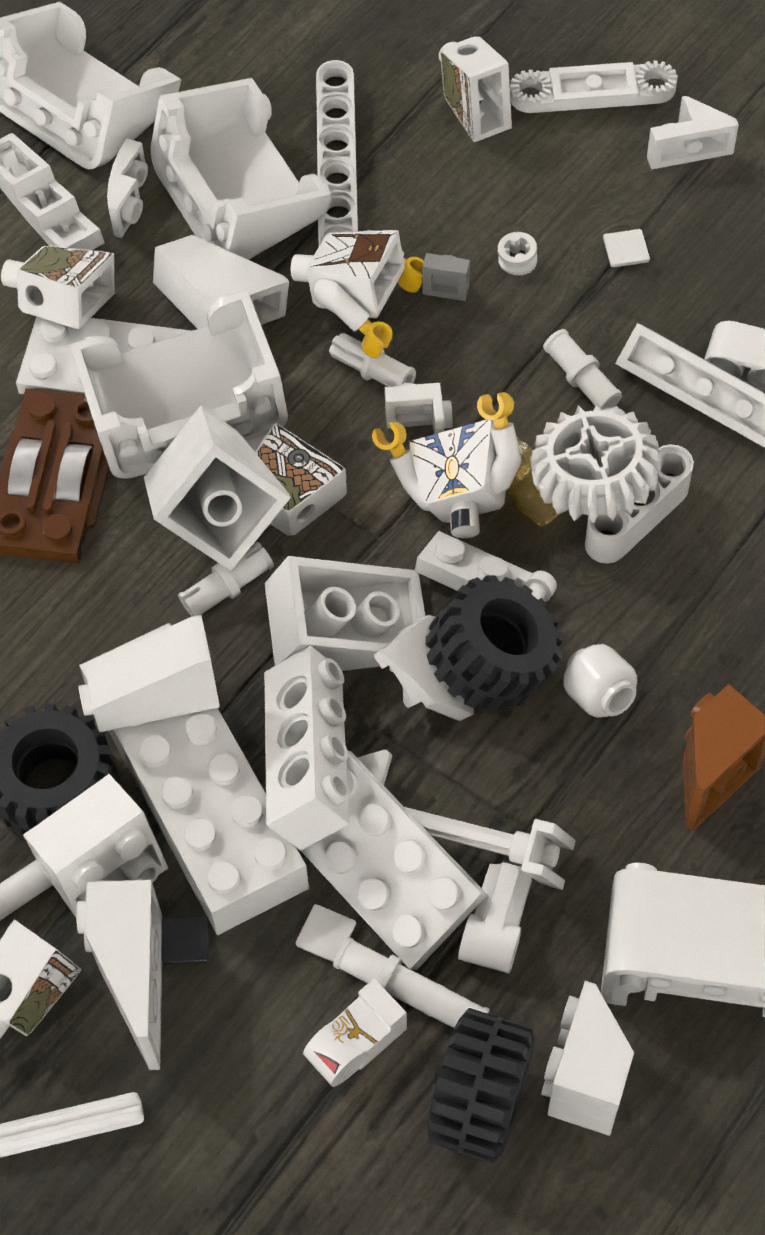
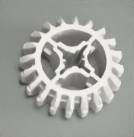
M598 403L593 411L587 412L578 405L573 416L560 412L558 424L546 422L544 434L536 436L535 450H532L530 458L531 469L533 470V483L536 485V490H540V496L543 498L544 503H553V508H555L557 514L569 510L574 521L582 514L588 515L593 524L598 515L607 514L614 521L618 510L632 514L635 507L634 502L646 504L649 491L655 490L659 470H661L659 444L656 436L651 435L647 422L638 423L634 412L621 416L617 405L609 412L603 411Z

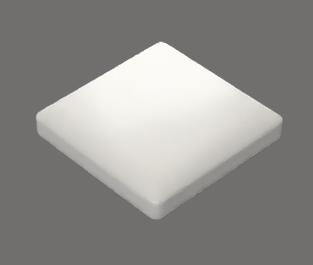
M641 229L603 235L611 267L649 262L650 257Z
M315 904L298 936L296 946L334 962L345 939L351 937L356 927V921Z

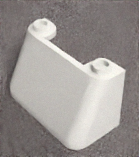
M61 2L1 17L0 112L83 168L94 169L107 164L118 154L126 138L134 140L155 122L159 96L179 92L181 79L166 69L158 67L147 70L141 78L140 85L137 86L84 51L86 41L84 22L74 10Z
M252 78L159 96L151 142L153 167L195 236L249 260L325 216L331 203V193L328 185L315 174L305 175L298 182L265 133L267 122L271 117V104L268 97L262 94Z
M248 290L223 295L216 299L207 311L209 326L121 353L114 339L98 335L69 345L110 471L114 476L129 479L147 474L200 406H203L237 430L245 441L267 435L275 423L281 427L285 425L288 413L281 377Z
M631 863L626 866V869L618 871L614 875L601 984V994L605 1002L626 1006L629 993L645 990L644 1000L655 1001L657 993L763 1007L762 1017H765V886L657 871L654 866L645 863Z

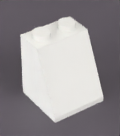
M203 406L197 409L144 476L154 520L230 571H232L291 498L289 493L241 434Z

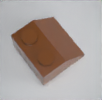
M729 684L716 696H713L711 693L706 694L690 713L693 720L691 727L685 734L687 744L683 756L685 825L692 832L761 768L765 757V715Z

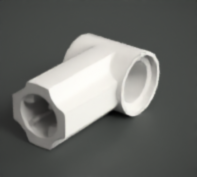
M505 862L489 865L482 886L487 896L477 906L475 914L469 915L459 949V960L510 973L522 930L519 924L532 883V877L522 872L521 867Z

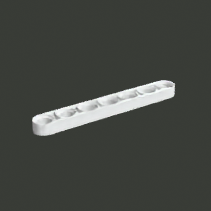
M339 60L323 63L316 73L318 177L326 182L331 193V203L327 211L332 207L342 206L350 212L340 218L331 217L326 213L325 216L318 219L319 246L325 236L330 233L358 232L354 73L348 63ZM335 76L346 80L340 86H330L325 83L328 78ZM333 108H341L347 112L341 118H330L325 114ZM334 140H341L347 143V147L339 151L330 150L326 145ZM333 173H343L348 177L347 181L340 184H333L326 180Z

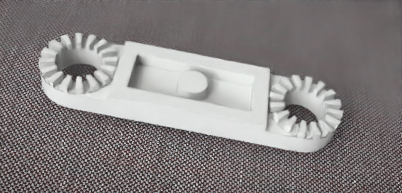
M649 61L646 64L633 65V62L557 67L549 68V71L543 72L538 70L536 72L529 70L528 73L521 71L520 75L517 73L511 80L510 102L517 110L525 113L660 104L669 101L674 96L677 86V75L675 69L672 70V66L670 64L666 66L663 61L661 64H657L658 61H653V64ZM649 79H660L665 82V86L661 85L660 88L658 86L653 88V85L649 87V83L645 82ZM535 88L540 92L539 96L535 94L534 98L532 95L528 98L527 94L523 96L521 90Z

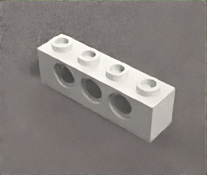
M311 645L264 672L266 825L300 851L349 824L348 800L350 798V790L347 785L346 760L348 758V751L345 745L344 675L339 665L333 659L324 657Z

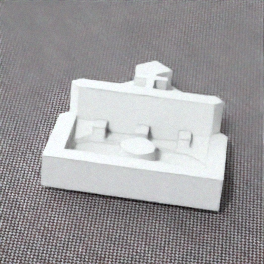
M427 615L416 623L402 629L389 645L380 649L373 656L382 669L389 666L390 671L394 672L403 687V702L407 708L423 702L426 708L461 721L473 715L474 709L465 705L464 698L457 695L454 698L447 692L449 686L444 681L439 683L434 673L437 668L429 664L426 656L431 649L425 646L426 636L430 632L428 628L435 616Z

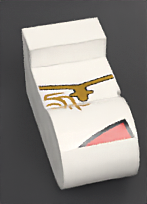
M375 978L358 992L359 997L314 1035L303 1051V1055L332 1087L343 1083L358 1069L361 1070L407 1030L406 1011Z

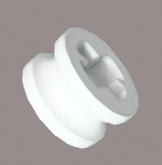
M513 232L505 235L498 244L499 265L505 272L512 275H525L534 270L537 265V243L534 238L523 232ZM520 250L525 251V255L519 253ZM510 252L517 255L515 257L510 256Z

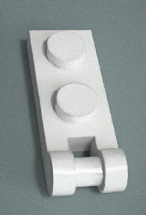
M440 531L436 533L417 557L415 572L457 591L462 585L465 586L469 580L476 577L483 580L486 575H496L499 581H502L505 577L513 579L517 586L522 588L523 585H526L533 590L532 595L538 600L542 598L545 602L552 597L557 589L556 580L545 571L528 572Z

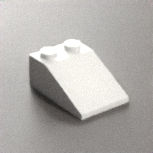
M288 556L265 582L275 666L311 645L324 657L333 659L342 671L379 667L380 665L373 655L389 645L402 629L425 617L419 573L415 572V570Z
M152 880L87 882L86 901H78L76 921L78 933L84 934L85 951L93 952L98 968L149 1070H160L163 917Z

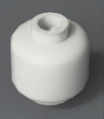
M605 644L591 645L580 649L567 662L563 683L567 694L584 711L596 718L617 716L623 713L633 703L637 691V675L634 668L613 648Z

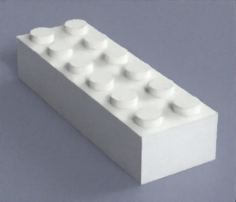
M170 623L79 665L85 684H88L85 664L170 627ZM218 708L109 730L114 743L217 935L309 889L306 864L297 848L266 825V793Z

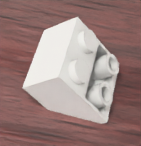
M110 774L23 835L38 864L75 917L78 901H86L87 882L152 880L153 883L158 875L168 869L144 812Z
M585 981L580 998L569 995L557 1045L564 1046V1049L553 1047L546 1068L545 1082L541 1095L550 1097L548 1116L610 1136L634 1051L596 984Z

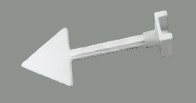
M381 750L358 757L362 764L384 786L392 754L387 750ZM404 807L431 836L507 855L511 862L522 864V872L542 885L563 890L565 880L554 873L552 869L558 862L559 847L573 850L576 840L556 824L534 819L531 834L516 831L513 835Z

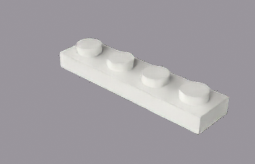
M637 323L615 364L765 448L764 392Z

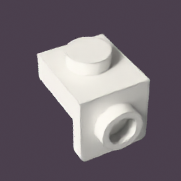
M404 383L398 386L385 387L387 428H391L389 422L393 421L402 424L404 427L433 425V434L444 432L445 428H453L451 401H442L440 383Z

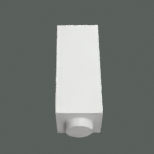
M194 235L155 247L153 283L197 329L209 326L207 311L216 299L223 295L235 294L245 290L249 292L261 325L285 316L289 280L285 276Z
M202 615L187 618L85 664L88 684L78 686L84 716L94 714L99 732L220 707Z

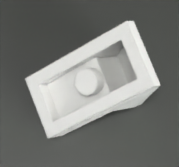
M682 96L678 123H668L650 129L647 159L651 170L733 154L739 126L736 118L690 97Z

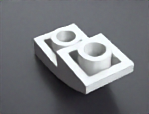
M126 138L117 154L108 183V209L113 234L119 238H122L129 226L135 224L141 216L143 201L140 199L138 188L144 184L148 174V165L145 163L142 143Z

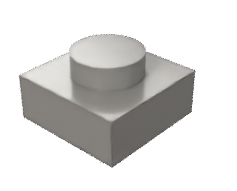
M426 253L422 267L423 295L466 301L469 290L470 260L457 258L452 255Z

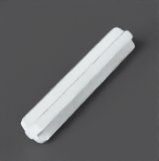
M131 1092L1 1123L0 1157L141 1124L144 1121L141 1099L138 1093Z

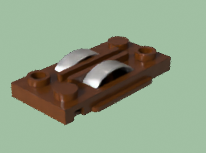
M25 388L15 429L10 433L0 471V555L80 563L82 554L81 542L82 539L86 538L88 528H93L96 525L109 472V465L85 395Z

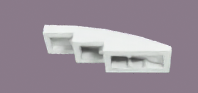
M13 133L1 138L0 188L49 246L93 250L103 245L105 242L100 229L79 211L75 197L55 180L50 165Z

